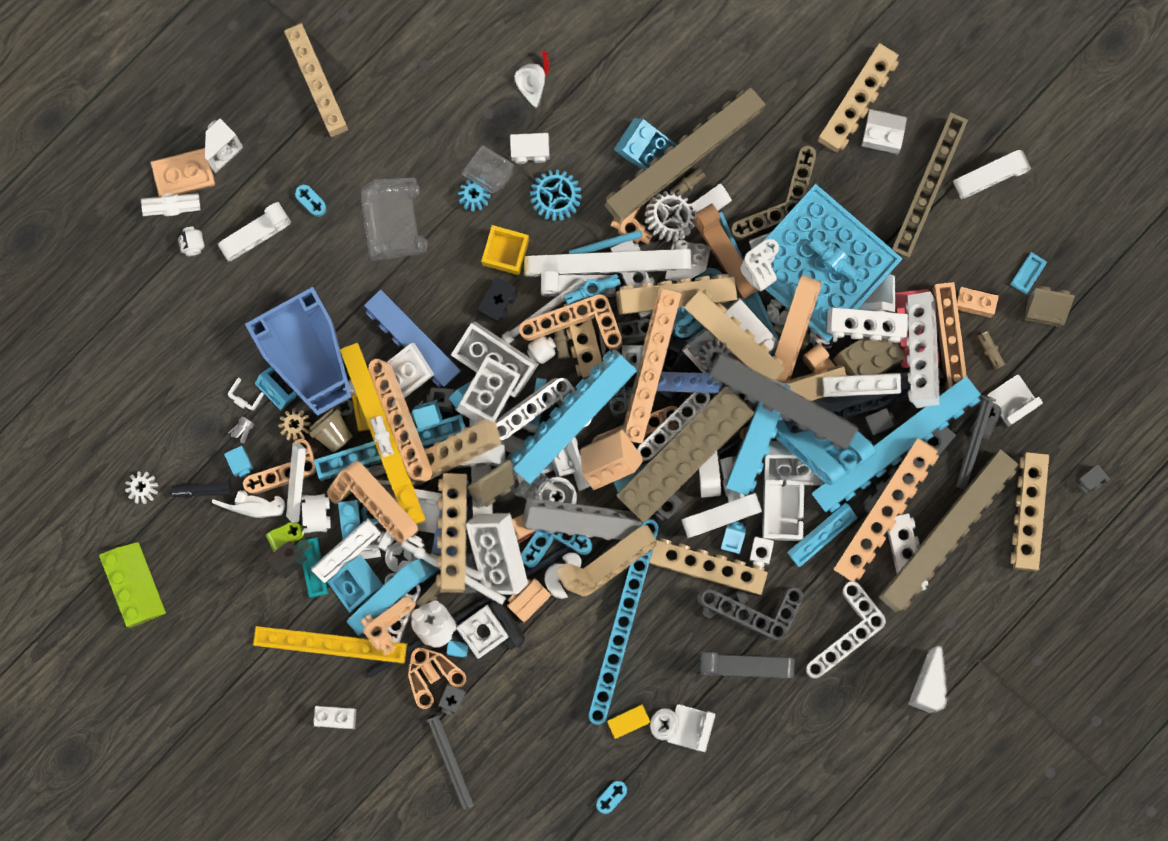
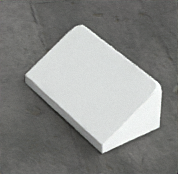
M720 183L692 203L690 209L695 210L696 213L712 203L718 211L732 200Z

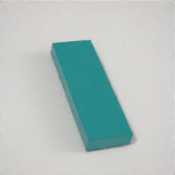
M318 538L307 539L302 544L299 543L308 596L312 598L327 595L326 582L324 583L311 571V567L322 559Z

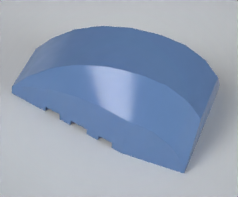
M313 287L245 324L263 358L317 415L352 397L334 324Z

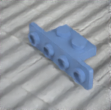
M661 372L656 391L720 393L723 382L721 384L716 383L708 373Z

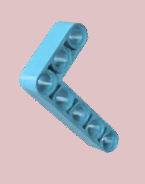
M417 559L407 564L346 622L358 636L364 634L363 630L365 628L361 624L363 618L367 622V615H371L373 619H376L402 599L413 587L432 577L438 571V568L423 559Z

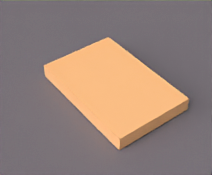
M205 148L151 162L159 197L171 193L179 195L215 185L212 169L205 159Z

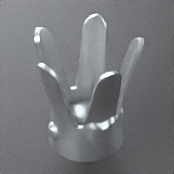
M250 415L248 419L241 416L238 424L228 434L232 432L231 437L238 438L243 432L240 442L245 443L249 430L254 425V423L249 421L252 416Z

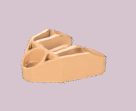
M417 648L411 654L408 676L417 705L427 709L433 705L434 698L426 682L418 672L419 669L423 671L430 684L440 679L439 674L431 664L433 660L454 687H462L466 682V675L441 653ZM419 651L424 652L426 655L423 662L415 660V654ZM455 673H460L463 676V681L460 684H454L452 681V676ZM424 694L430 696V703L426 706H423L419 701L420 697Z

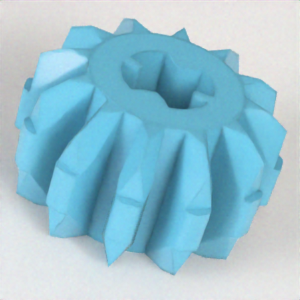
M477 179L473 180V184L467 180V187L465 185L460 186L463 191L458 192V196L462 197L459 199L460 204L465 203V209L471 205V211L473 212L475 211V206L482 210L481 203L487 206L488 202L485 199H490V194L487 193L489 187H484L483 181L477 185ZM472 192H477L478 196L472 199L470 193L473 195Z

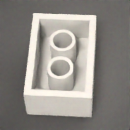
M486 356L456 411L475 422L480 420L495 422L520 374Z

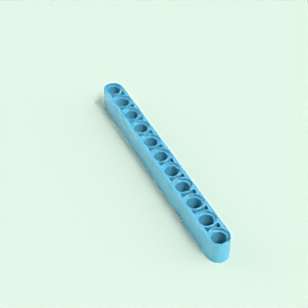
M647 520L645 523H642L641 527L648 524L655 527V531L652 534L656 538L658 533L657 523L653 520ZM653 548L635 561L644 563L645 568L642 571H636L634 563L629 568L589 712L590 721L595 725L602 724L607 717ZM637 580L640 586L638 589L632 590L629 588V582ZM627 598L633 599L635 603L630 609L625 608L623 605L624 600ZM621 617L629 619L627 627H621L618 624V620ZM617 635L624 638V643L621 646H616L613 643V638ZM611 654L619 657V662L615 665H611L608 662V657ZM605 673L613 675L614 680L612 683H604L602 677ZM602 691L606 692L609 696L608 700L604 703L597 699L598 693ZM600 710L603 713L601 721L593 720L592 714L594 711Z

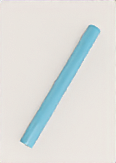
M638 230L570 250L569 254H586L643 237L642 231Z

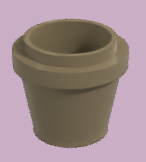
M331 408L309 427L311 431L308 434L312 438L315 437L334 453L353 435L342 419L341 412L338 409L334 411Z

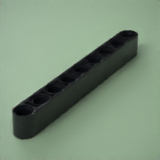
M938 366L939 388L945 385L946 378ZM910 371L900 374L901 393L829 396L812 402L843 419L909 398L908 392L911 390V384L908 381V373ZM923 383L920 388L924 387L926 383ZM783 419L790 433L796 434L805 431L796 425V421L792 419L786 421Z

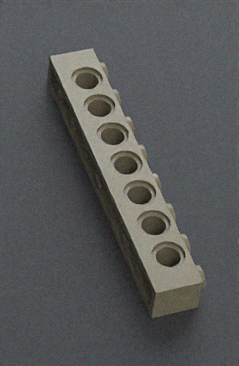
M950 113L892 248L906 262L910 258L968 122V119Z

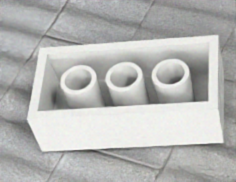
M477 322L470 324L451 356L475 372H478L486 356L520 374L510 393L514 398L519 396L539 365Z
M510 513L476 514L466 523L477 569L479 572H482L481 584L498 594H518L528 584Z

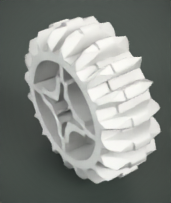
M667 191L663 192L662 195L659 193L646 206L647 211L644 216L648 218H646L645 223L650 224L648 230H654L653 236L660 235L659 240H662L663 237H666L667 242L671 238L674 242L678 238L682 240L694 228L693 215L695 210L690 209L692 203L687 204V198L681 199V193L675 196L674 191L670 194ZM679 211L681 212V214H682V216H683V221H682V218H681L680 215H679ZM657 212L658 215L661 217V222L658 219ZM674 213V215L672 216V218H669V219L666 221V219L668 218V215L671 216V215Z

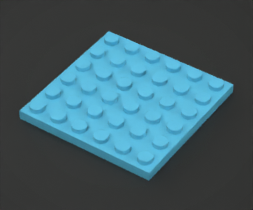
M815 184L765 239L775 240L779 245L777 255L771 264L777 280L766 287L765 290L790 310L797 286L803 275L822 282L808 327L828 343L833 338L832 334L827 333L828 310L831 308L858 310L903 258ZM817 238L829 248L832 247L834 249L837 247L847 255L849 264L861 273L860 277L856 282H853L842 272L833 273L823 265L822 257L809 247L811 242Z

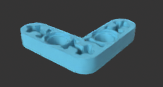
M538 529L522 552L521 558L525 566L535 567L554 539L581 555H586L592 550V543L588 537L581 534L572 535L570 540H563L562 534L564 532H558V535H556L557 532L551 533ZM540 537L546 539V543L542 547L536 545V540ZM576 537L581 543L586 541L587 548L583 547L580 549V545L575 542ZM534 547L537 551H540V552H539V553H537L536 551L534 552L533 549H531V548ZM533 554L534 560L528 561L526 556Z

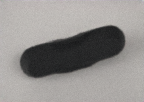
M492 599L488 606L494 615L496 614L505 625V630L509 636L505 640V644H509L507 648L511 650L515 647L520 648L525 641L522 631L506 603L500 604Z

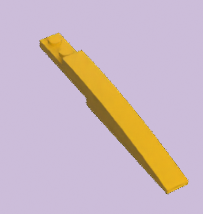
M355 343L340 349L398 504L416 524L426 521L359 344ZM378 416L383 418L386 431L390 434L389 441L394 451L392 455L388 453L389 456L382 457L379 444L374 438L375 432L371 419L374 418L376 421L375 417Z

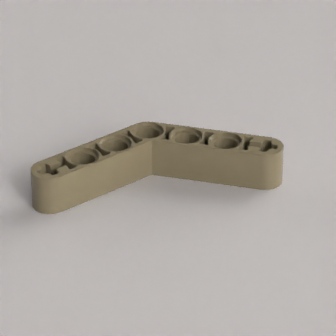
M805 146L799 152L786 202L735 222L731 230L734 240L743 241L776 228L789 214L788 208L790 206L795 207L806 195L816 158V151L813 147ZM809 153L807 165L803 164L805 154ZM803 170L807 173V177L800 178L797 172ZM799 188L803 194L795 196L792 190ZM777 213L780 216V220L773 221L770 215ZM759 220L763 226L755 228L752 222ZM738 227L740 230H743L742 235L739 232L736 233Z

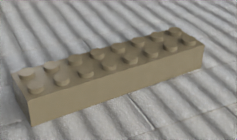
M726 385L616 495L643 523L754 414L755 411L737 393L728 389L729 385Z

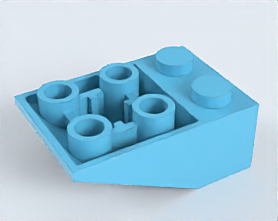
M634 118L614 150L631 163L646 170L655 158H662L665 155L664 152L669 147H676L677 145L644 119Z

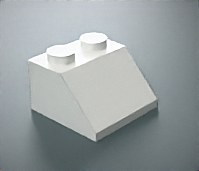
M870 109L861 146L899 154L907 117Z

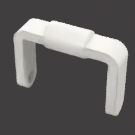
M238 378L230 389L228 396L243 409L246 407L253 411L263 398L264 393H260L253 406L247 404L248 402L242 398L233 395L241 381Z

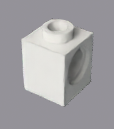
M755 537L749 561L753 562V565L760 567L768 565L774 541ZM758 548L766 550L767 554L764 558H759L756 555Z

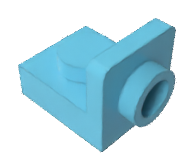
M737 521L727 524L721 549L740 554L746 526Z

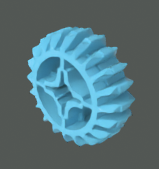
M549 170L548 177L542 173L543 180L536 178V182L539 185L532 184V188L536 191L530 192V195L535 197L531 199V203H537L534 206V210L540 209L538 213L540 216L546 213L545 219L547 220L550 215H552L553 221H556V216L563 220V214L569 218V210L575 213L576 209L573 206H580V202L576 201L581 199V195L576 194L581 191L580 187H576L578 181L571 182L573 180L572 175L566 178V171L562 173V176L559 175V170H556V175H552V171ZM557 182L553 188H544L548 183ZM564 184L571 190V198L562 192ZM559 189L560 197H557V199H554L553 201L552 193L555 194V192H557ZM540 193L545 194L550 199L548 207L542 203ZM558 203H568L561 209H554Z

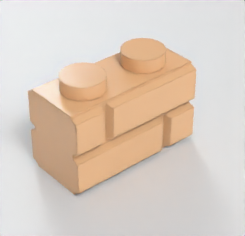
M535 578L532 581L528 579V584L519 594H513L508 599V608L523 623L551 597V594Z

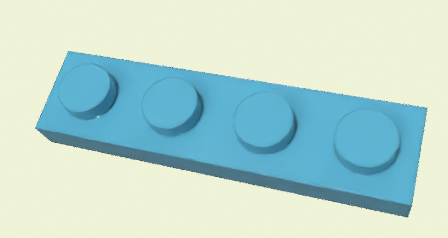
M847 503L843 504L787 553L798 567L802 566L856 520L857 516Z

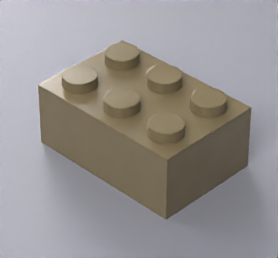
M882 326L883 330L888 332L886 326ZM864 337L841 351L833 360L836 365L844 366L846 376L885 373L898 365L906 356L896 342H889V339L882 338L881 341H872L870 337Z

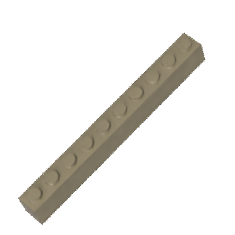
M752 88L747 91L742 90L736 96V100L733 102L728 101L723 105L722 111L718 114L714 112L707 119L708 122L704 125L702 123L697 125L693 129L694 133L690 136L687 134L679 140L680 144L676 147H669L664 152L665 155L662 158H655L650 163L648 169H641L635 175L636 178L634 180H627L622 184L620 191L617 193L613 191L606 197L605 207L618 223H621L762 112L766 104Z
M1002 450L993 454L879 595V598L895 612L905 611L911 604L909 601L913 595L917 596L921 592L923 582L925 580L928 582L935 574L933 570L936 566L940 567L947 559L945 555L948 551L952 552L957 547L958 543L956 541L960 536L963 538L969 532L968 526L972 522L975 523L982 514L980 512L983 508L986 509L993 502V495L995 493L999 494L1005 487L1003 484L1005 480H1010L1015 475L1016 470L1014 469L1018 464Z

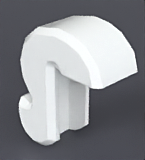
M568 553L563 556L565 564L571 563L581 568V558L579 555ZM554 564L545 573L544 580L547 589L554 597L559 599L568 598L559 583L560 578L556 573L565 564Z

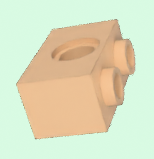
M961 287L957 294V307L959 311L992 318L995 314L998 296Z

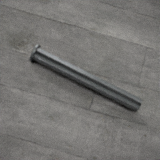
M981 395L983 399L956 483V487L960 489L967 488L993 402H996L995 398Z
M439 715L426 720V723L429 722L461 806L466 810L473 807V802L439 718L441 716Z

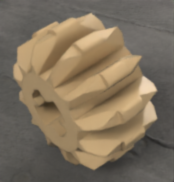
M292 409V415L286 411L285 414L288 417H280V420L284 423H280L278 427L285 428L280 433L282 435L287 434V440H290L293 436L294 441L298 440V435L305 439L302 433L308 434L310 432L305 428L312 425L311 422H306L310 417L308 415L303 416V410H300L297 414L296 409ZM293 421L300 423L297 424L299 426L297 429L294 427L290 428V426H293L291 424Z

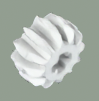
M140 471L137 472V478L131 475L130 477L133 481H126V484L131 486L125 489L127 493H131L128 498H135V503L137 504L140 500H142L143 504H146L147 497L153 501L154 498L151 494H158V491L153 490V488L159 486L158 483H152L155 477H149L148 472H145L142 476ZM141 484L146 486V488H143V492L138 490Z

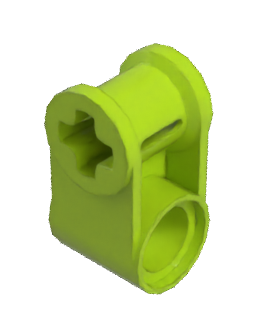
M290 522L267 533L265 536L275 553L278 550L280 551L290 540L293 542L300 540L304 536V527L299 523ZM292 527L298 528L296 531L297 535L290 533L293 531Z

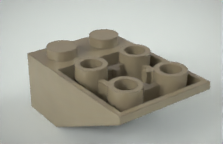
M1040 286L1028 297L1024 320L1063 327L1075 295H1070L1069 291L1058 290V292H1054L1049 287Z

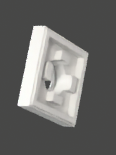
M488 605L456 627L478 659L509 637ZM486 624L489 627L491 633L487 638H482L478 635L477 628L479 625Z

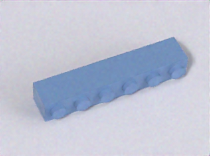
M382 290L364 305L367 309L365 313L372 320L376 318L380 322L378 325L385 334L389 332L393 336L392 341L398 347L402 345L405 348L409 344L415 343L433 371L434 376L431 380L437 387L442 386L446 389L461 374V370Z

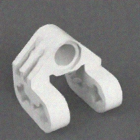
M772 239L765 240L749 251L741 265V272L744 277L759 291L764 290L777 280L771 264L777 255L779 245Z

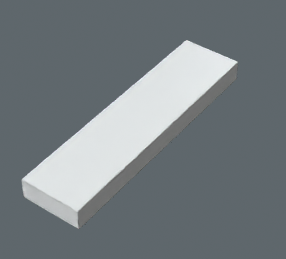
M900 373L822 377L823 397L901 393Z
M293 443L286 512V517L291 522H298L300 516L306 451L300 443Z
M367 518L312 566L311 571L325 583L381 534V531Z

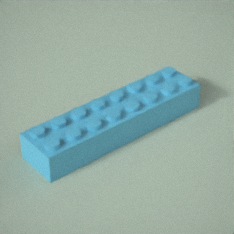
M615 349L608 351L604 355V361L599 366L595 365L589 372L591 375L586 380L582 379L576 386L577 390L573 394L569 393L563 399L564 403L561 407H556L550 413L551 417L537 427V432L533 436L530 435L523 442L524 446L520 450H515L510 456L512 468L529 484L533 482L637 371Z

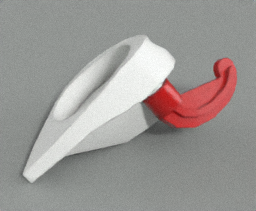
M541 51L543 69L537 64H527L519 68L515 74L518 88L535 107L538 106L545 77L549 73V59L545 51Z

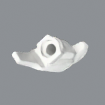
M240 490L237 493L235 505L212 500V503L253 518L279 516L283 514L285 509V502L279 496H275V500L269 502L258 496H248L244 490Z

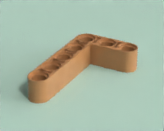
M711 203L695 213L694 223L724 272L729 274V277L735 278L736 291L742 299H745L758 290L742 274L740 267L743 260L721 227L720 214Z

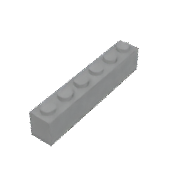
M527 498L522 517L525 527L530 530L542 529L551 533L565 532L568 535L581 534L590 538L594 536L602 537L606 540L619 539L622 541L642 525V521L631 511Z

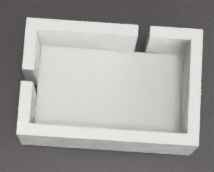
M765 480L763 486L762 538L767 540L801 541L803 539V522L797 523V521L803 519L804 481H786L785 486H782L783 480Z

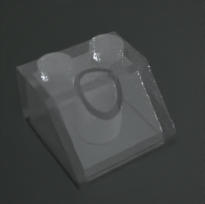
M482 145L461 174L494 194L503 189L512 177L514 164Z

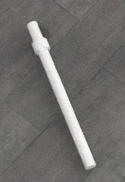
M581 278L526 320L550 312L564 301V295L579 290L578 288L584 286L586 281ZM520 324L510 332H505L501 339L508 344L514 341V338L520 334Z
M407 541L403 542L401 547L414 554L415 558L423 559L437 567V558L426 553L425 549L416 547ZM453 567L445 569L446 573L451 576L456 574V570ZM465 575V584L503 604L506 599L504 596Z

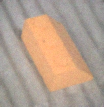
M619 430L580 449L582 473L593 490L634 473L644 461L623 430Z

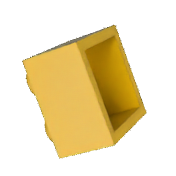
M492 225L481 261L482 266L519 276L529 243V235Z

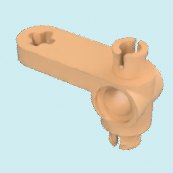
M640 208L621 223H618L614 218L611 227L618 229V234H628L625 231V227L632 225L635 227V231L641 230L643 237L632 241L637 244L639 241L647 245L649 244L653 234L645 231L646 226L638 223L635 219Z
M411 597L403 598L376 619H373L371 615H367L368 622L365 618L361 620V624L365 627L363 630L365 635L375 648L383 650L385 655L390 654L388 648L391 652L395 650V646L391 643L393 638L386 629L414 608L415 602ZM381 631L380 635L373 636L374 632Z

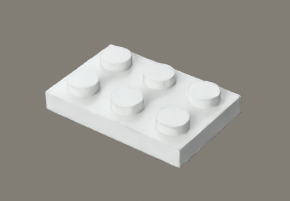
M415 343L409 344L388 361L394 370L404 398L434 376L433 371Z

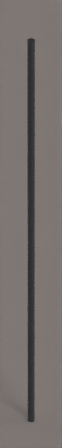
M740 436L717 450L718 458L740 445L743 441ZM628 507L623 509L624 511H631ZM577 539L575 540V542L578 543L579 545H582V544H583V543L579 542ZM564 546L539 562L535 567L526 570L527 579L568 554L572 549ZM485 596L453 617L455 623H459L486 606L492 599ZM420 638L406 647L405 656L424 645ZM383 661L368 670L367 674L372 678L396 662Z

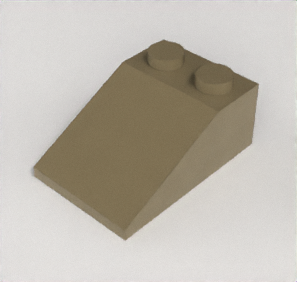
M508 460L497 466L466 488L478 507L482 505L487 507L496 501L494 497L498 494L504 496L511 491L510 486L514 484L512 462Z

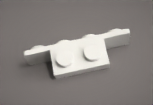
M574 437L551 462L556 477L573 473L578 489L582 491L590 487V484L583 476L581 455L577 447V439Z

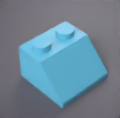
M362 555L348 562L327 581L349 613L370 599L384 586Z

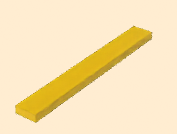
M258 626L255 627L253 646L397 663L405 662L407 644L391 642L395 646V650L391 652L388 648L390 654L385 655L383 650H377L369 639Z

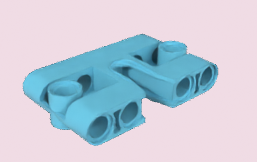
M783 419L781 421L778 420L775 426L778 428L775 438L830 486L845 475L854 474L860 464L875 454L874 446L858 431L847 449L843 447L838 449L830 444L831 440L827 438L822 440L813 435L814 431L810 429L796 434L790 433Z

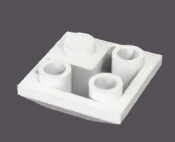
M685 240L673 241L671 250H691V270L667 271L665 279L678 281L680 279L693 278L706 271L710 253L709 246L690 243Z

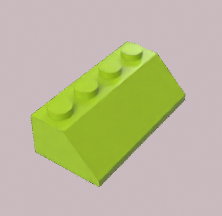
M139 542L121 546L99 555L126 627L132 628L166 614Z

